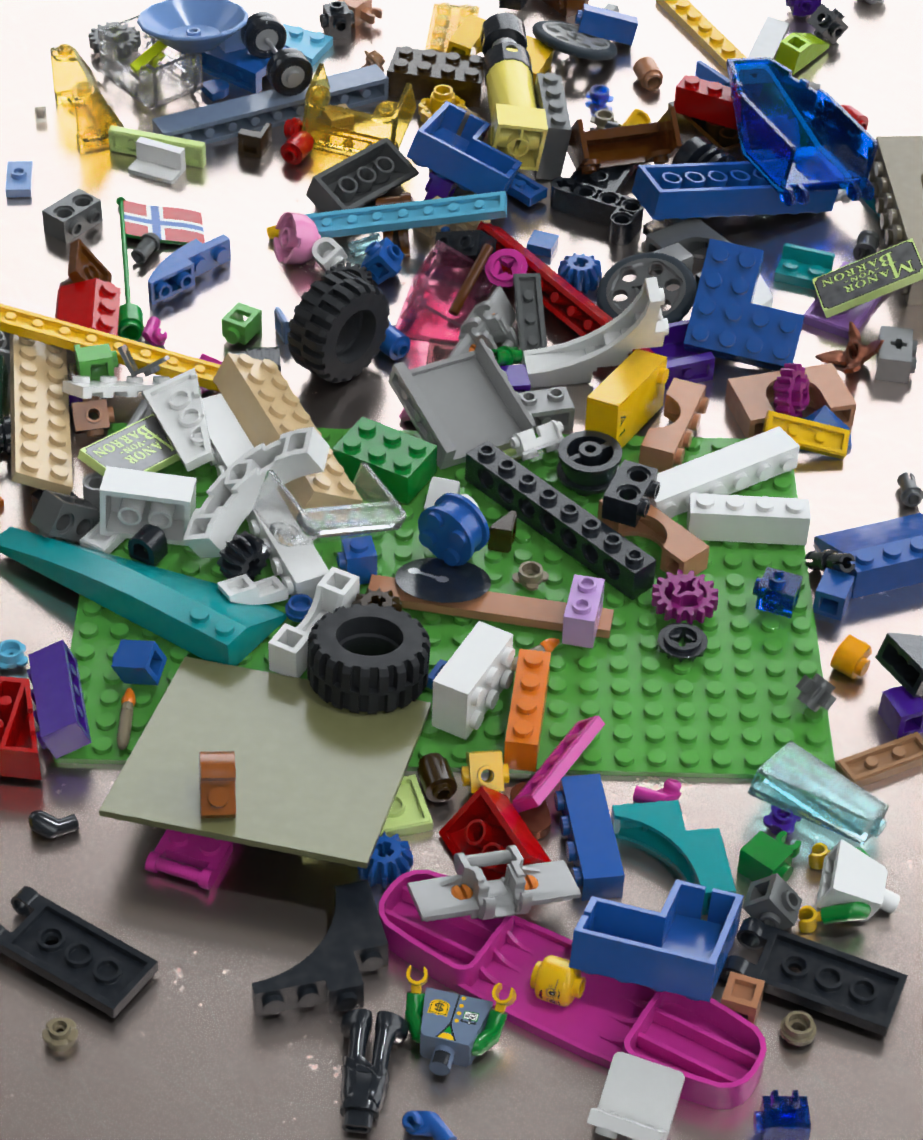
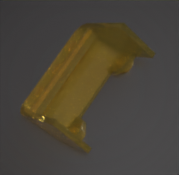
M319 63L305 95L302 131L310 133L314 139L313 149L350 157L388 137L399 150L417 108L412 84H406L399 102L383 101L377 105L373 114L329 104L331 99L330 85L325 66Z

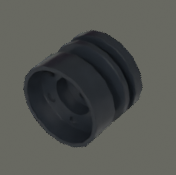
M695 136L681 146L675 154L672 164L737 162V159L702 136Z

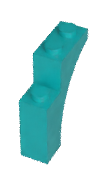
M678 800L612 805L611 821L617 839L627 840L650 849L667 860L682 875L686 882L706 886L702 915H708L713 888L736 893L720 828L686 830Z

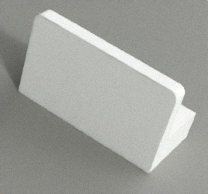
M139 137L136 141L137 159L128 167V173L172 185L186 170L185 148Z

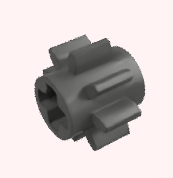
M818 673L812 679L804 675L796 685L802 691L797 699L814 712H817L821 706L828 711L836 701V698L831 695L836 687Z

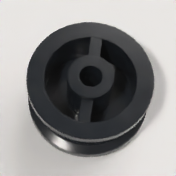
M584 430L571 433L563 438L558 447L557 477L565 487L580 496L603 493L607 490L620 467L619 464L622 460L621 445L610 435L599 431Z

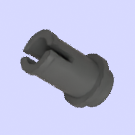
M152 232L143 234L140 239L141 242L131 252L132 259L138 264H144L152 252H156L160 247V238Z
M908 472L900 474L897 478V483L901 489V501L909 507L918 506L922 502L923 491L918 487L915 475L911 472L909 475Z

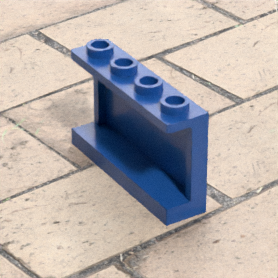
M220 46L202 53L181 52L182 63L223 79L254 94L262 91V77L266 75V66L270 58H257L251 55L247 48L225 53Z

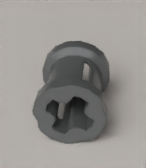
M864 230L858 234L857 245L853 250V256L857 261L877 253L876 249L879 246L880 237L876 232Z

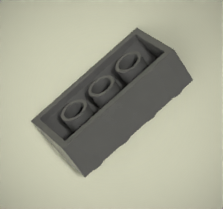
M385 137L313 176L305 195L320 212L360 208L418 176L419 172L388 137Z

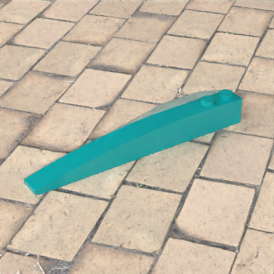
M9 527L0 534V553L206 661L237 666L287 619L285 613L267 604L246 605L230 602L218 589V584L65 541L46 538L42 535L14 527Z

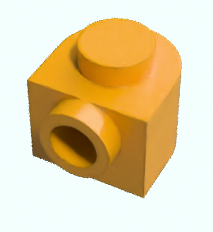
M849 634L836 649L830 666L851 679H855L858 675L862 677L867 672L871 663L868 659L872 654L871 646Z

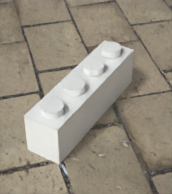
M690 493L687 530L701 540L807 545L811 521L809 499Z

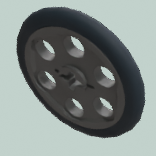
M638 253L620 260L606 271L600 280L596 292L597 305L614 319L634 301L641 291L645 278L657 277L659 288L664 290L665 304L671 306L669 310L662 312V316L667 318L668 324L679 322L689 313L694 304L697 283L690 269L677 258L664 253ZM654 269L663 271L659 276L649 275L650 271ZM632 274L637 276L635 280L630 282L623 280L626 275ZM670 284H678L680 286L675 291H668L666 289ZM617 295L627 296V299L622 302L613 300Z

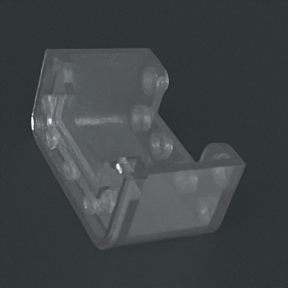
M139 15L98 30L99 41L97 46L100 52V71L146 107L155 109L203 88L202 53H186L179 57L166 48L164 51L166 56L158 64V67L154 68L150 64H144L140 67L139 76L132 72L129 65L158 41L141 30L137 24Z

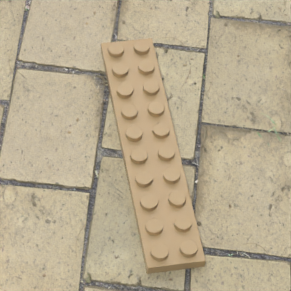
M10 333L12 481L42 490L46 489L70 495L73 489L69 394L62 392L63 381H68L67 349L47 345L43 342Z

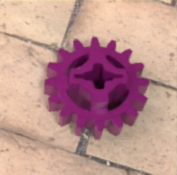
M785 363L784 368L780 369L781 377H777L773 386L775 412L802 418V410L808 407L810 401V382L807 374H805V367H802V364Z
M678 569L677 575L666 572V578H657V584H653L651 605L656 607V614L665 613V621L673 618L676 619V623L686 621L689 624H693V620H697L702 624L704 623L705 616L712 618L713 612L717 610L719 591L714 588L713 580L705 582L704 574L697 577L694 576L693 570H690L688 574H683V571Z

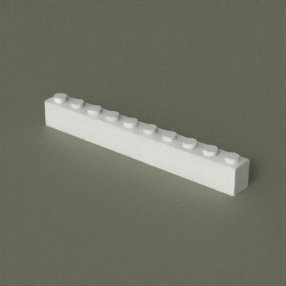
M222 394L202 398L214 460L210 461L209 464L211 466L215 465L218 477L232 463L254 448ZM278 488L254 507L245 519L248 522L250 533L258 536L268 546L267 551L270 553L269 559L272 571L275 576H280L282 583L288 588V595L292 597L297 594H305L313 600L317 584L329 570Z

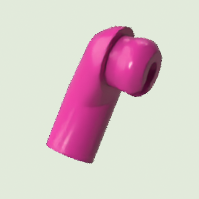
M152 316L148 319L142 336L152 346L161 347L165 344L168 335L166 331L163 334L160 333L161 321L159 318Z
M667 779L664 782V788L659 790L637 785L634 790L633 801L647 803L678 800L681 796L680 790L682 785L680 781L675 779Z

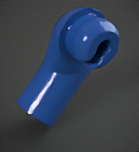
M411 1110L406 1112L402 1118L403 1127L411 1135L432 1137L434 1140H457V1137L435 1112Z

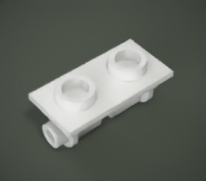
M552 420L535 427L538 438H536L533 428L513 434V437L509 439V443L512 449H516L517 454L510 457L516 458L521 456L522 460L525 461L539 456L537 450L546 448L547 453L557 450L560 442L563 440V424L560 421Z

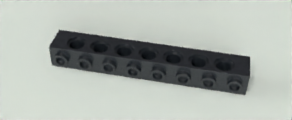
M486 441L466 453L465 480L509 512L516 511L517 518L600 578L605 579L607 583L634 600L653 587L656 559L490 442Z

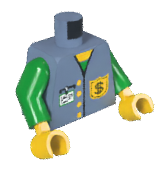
M412 965L407 968L406 977L411 984V991L407 992L405 1020L409 1024L412 1040L420 1043V1055L431 1059L429 1063L431 1072L445 1076L449 1074L452 1064L467 1067L471 1065L475 1056L483 1055L499 1042L508 1015L505 1009L516 1000L517 995L513 988H511L507 999L500 1000L499 993L502 990V984L497 983L492 990V996L496 1001L495 1008H493L492 1001L426 987L425 993L421 992L422 986L428 980L426 967L424 966V976L419 981H415L410 977Z

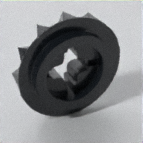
M672 623L661 629L658 634L657 643L659 644V651L666 653L668 659L676 657L681 663L683 659L694 662L696 656L703 657L708 640L706 634L695 625ZM681 638H684L686 644L684 647L679 646Z

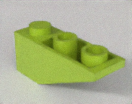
M793 32L780 42L773 65L793 76L825 52L830 44L811 33Z

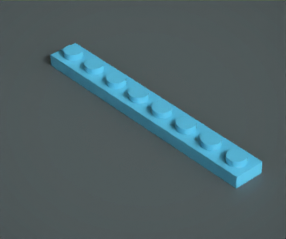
M506 191L304 215L315 222L321 238H333L507 218Z

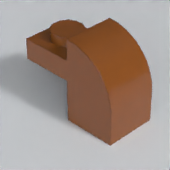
M234 751L199 752L201 818H236Z

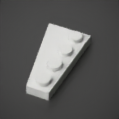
M195 368L143 391L145 400L188 472L214 460Z
M73 376V381H63L62 392L82 399H91L92 396L113 398V393L117 396L137 397L138 392H142V395H144L143 391L169 380L170 377L153 376V381H143L142 376H135L133 378L132 376H126V381H117L116 376H100V381H90V376Z

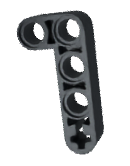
M558 177L552 180L550 206L557 211L608 226L609 241L617 246L628 245L641 230L644 207L637 199L566 177Z

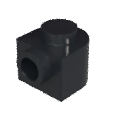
M144 525L128 542L129 557L155 567L168 553L167 539L164 531L158 526Z

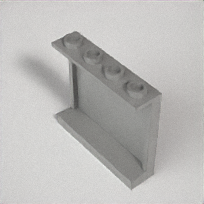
M483 339L478 340L474 351L413 369H408L404 361L393 365L388 382L421 438L437 445V465L440 470L466 462V453L486 441L501 451L511 448L509 439L513 437V434L531 428L534 430L536 427L534 417L526 410L519 393L513 389L508 381L506 372L500 368L495 360L493 351L487 347Z

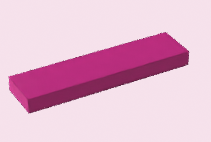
M599 715L576 722L512 801V805L518 813L539 807L605 725Z

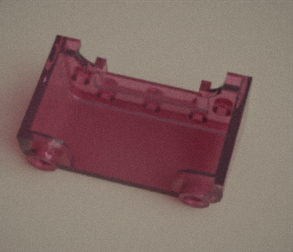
M438 240L411 282L395 328L408 336L410 340L456 346L459 342L458 336L460 335L461 325L475 305H477L480 297H486L493 286V283H490L486 276L485 266L458 316L451 315L448 310L475 260Z

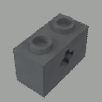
M881 325L878 340H884L876 354L875 380L908 384L909 374H915L918 341L913 340V329Z

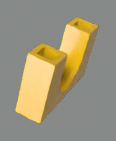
M469 13L449 40L446 53L456 52L469 56L481 53L480 34L485 19ZM526 35V50L531 57L534 86L537 73L545 74L550 68L555 49L545 45L536 38Z

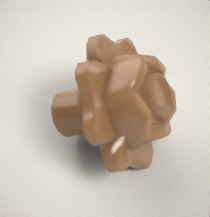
M365 50L366 63L362 67L377 64L384 72L383 65L386 61L380 52H377V50L371 52Z

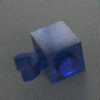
M773 1090L770 1096H762L760 1111H754L753 1115L754 1133L760 1134L761 1140H809L811 1121L807 1096H799L798 1090H793L792 1096H779L778 1090Z

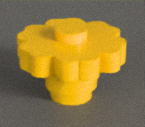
M437 85L434 87L430 98L421 99V102L418 104V114L420 115V120L425 123L446 101L456 106L468 108L465 106L463 99L455 96L451 86Z

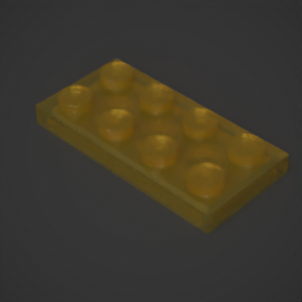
M446 2L434 3L425 49L446 53L449 40L466 16L470 13L479 17L480 7L471 4L451 5Z

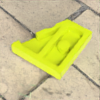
M157 41L129 65L132 72L139 79L146 73L148 76L152 75L158 69V64L165 58L164 51L168 46Z

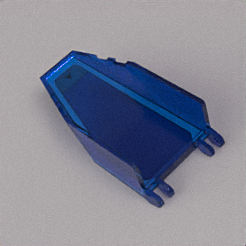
M771 57L727 59L726 65L741 153L778 192L783 204L794 206L797 201L801 205H807L810 199L809 192L846 189L847 197L852 201H859L861 197L865 200L873 199L875 190L868 177L878 149V142L828 92L823 89L816 91L809 87L810 81L801 78L798 80L791 76L792 70Z

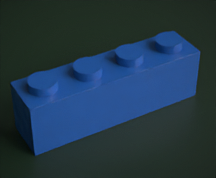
M600 774L562 777L560 780V791L554 792L556 811H562L563 816H560V830L562 836L568 837V841H566V857L568 862L573 861L574 867L571 869V874L581 892V900L589 901L592 896L603 899L622 898L625 874Z

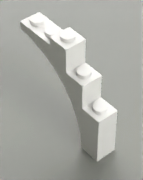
M657 277L645 278L641 291L634 301L619 316L604 326L565 343L523 351L522 364L526 365L531 388L591 383L592 373L597 371V367L618 366L628 357V354L632 353L633 349L662 347L665 335L669 334V324L667 318L662 316L660 306L665 304V294L663 288L658 286Z

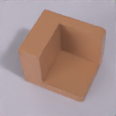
M730 971L721 1003L734 1012L748 1015L747 1020L755 1025L761 1007L765 981Z

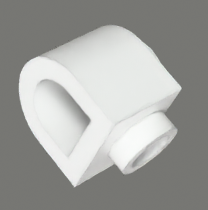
M322 237L312 246V254L325 272L327 270L330 271L332 266L337 268V264L340 263L345 266L348 256L334 239Z

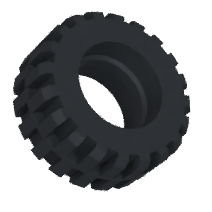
M336 271L325 274L321 277L320 281H315L310 285L311 288L308 292L305 291L300 297L302 300L299 305L296 304L293 310L294 316L289 322L290 332L287 333L288 347L294 361L301 367L331 383L351 380L352 376H358L362 373L364 367H368L372 363L371 359L374 355L377 356L381 343L385 341V331L389 328L390 322L388 319L390 309L387 299L378 287L350 272Z
M361 603L352 604L348 608L344 606L336 608L334 613H326L311 628L308 636L307 679L310 681V686L323 701L326 703L332 702V705L340 710L346 708L351 713L359 714V711L368 712V714H377L379 711H385V713L393 712L397 707L402 709L408 706L411 701H415L427 686L430 637L416 618L412 619L410 614L403 610L401 612L396 611L395 607H380L378 604L369 603L368 606H361Z

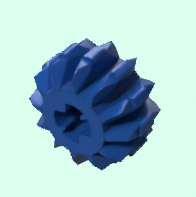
M573 252L572 256H564V259L560 261L558 266V274L579 292L587 294L588 290L595 291L602 279L601 261L596 260L594 255L586 256L585 253L578 255Z
M384 831L378 839L367 869L357 867L360 879L368 880L370 887L381 884L385 890L387 885L391 884L400 875L410 872L413 866V855L408 841H401L398 834L388 837Z

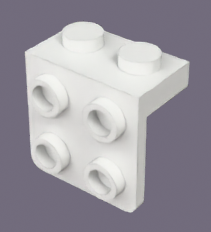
M617 1052L613 1056L597 1108H591L587 1123L596 1126L595 1133L612 1139H616L617 1135L621 1134L632 1138V1140H667L685 1076L679 1070L625 1052Z

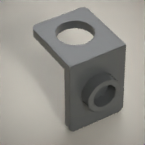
M125 344L118 348L132 378L141 373H144L145 377L161 370L159 364L170 359L169 355L138 369L127 345Z

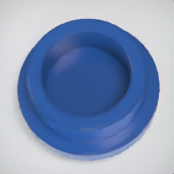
M305 594L292 596L285 606L286 616L292 621L302 622L311 607L312 598Z

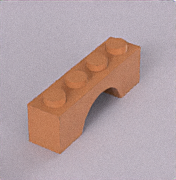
M673 378L666 393L664 417L673 423L664 427L648 429L640 446L639 464L656 468L658 472H663L682 464L685 455L684 448L690 447L693 430H698L701 414H705L708 408L709 398L705 397L706 385Z
M603 498L599 500L597 517L599 520L623 537H645L661 547L660 569L665 573L670 572L673 575H677L678 569H681L683 574H688L690 570H693L694 576L707 569L710 546L662 513L661 510L650 504L647 516L645 518L641 517L636 528L601 518Z

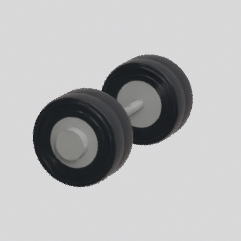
M269 12L255 13L248 18L247 24L241 28V40L251 55L257 58H270L266 66V75L278 93L285 96H293L303 92L313 78L311 63L301 51L294 48L283 49L287 39L286 30L274 14Z

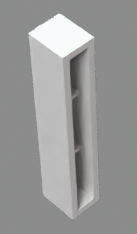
M776 427L657 474L660 490L657 498L651 499L650 504L661 510L669 518L688 511L690 493L729 495L797 468L800 445L782 428Z

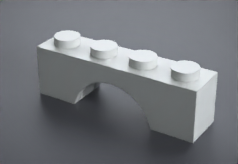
M332 566L317 584L313 602L302 622L297 627L284 623L268 642L269 670L281 675L297 678L307 669L308 636L311 628L326 613H334L336 608L342 606L345 608L351 607L357 594L360 593L359 576Z

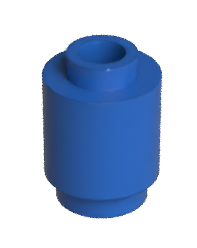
M389 324V328L385 331V341L381 343L379 348L380 351L391 359L398 360L409 352L410 339L393 325Z

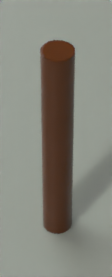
M486 243L483 245L448 310L451 315L458 316L494 249L491 245Z

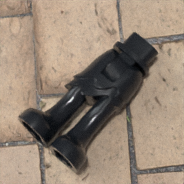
M355 1009L345 1013L340 1024L341 1033L345 1038L349 1039L348 1056H343V1066H341L342 1083L340 1095L342 1105L340 1107V1114L344 1117L343 1130L355 1133H370L373 1121H376L379 1117V1111L384 1105L389 1088L390 1076L388 1066L392 1046L405 1041L408 1036L409 1024L395 1013L379 1011L376 1017L374 1047L370 1063L365 1059L368 1037L372 1032L373 1015L368 1009Z

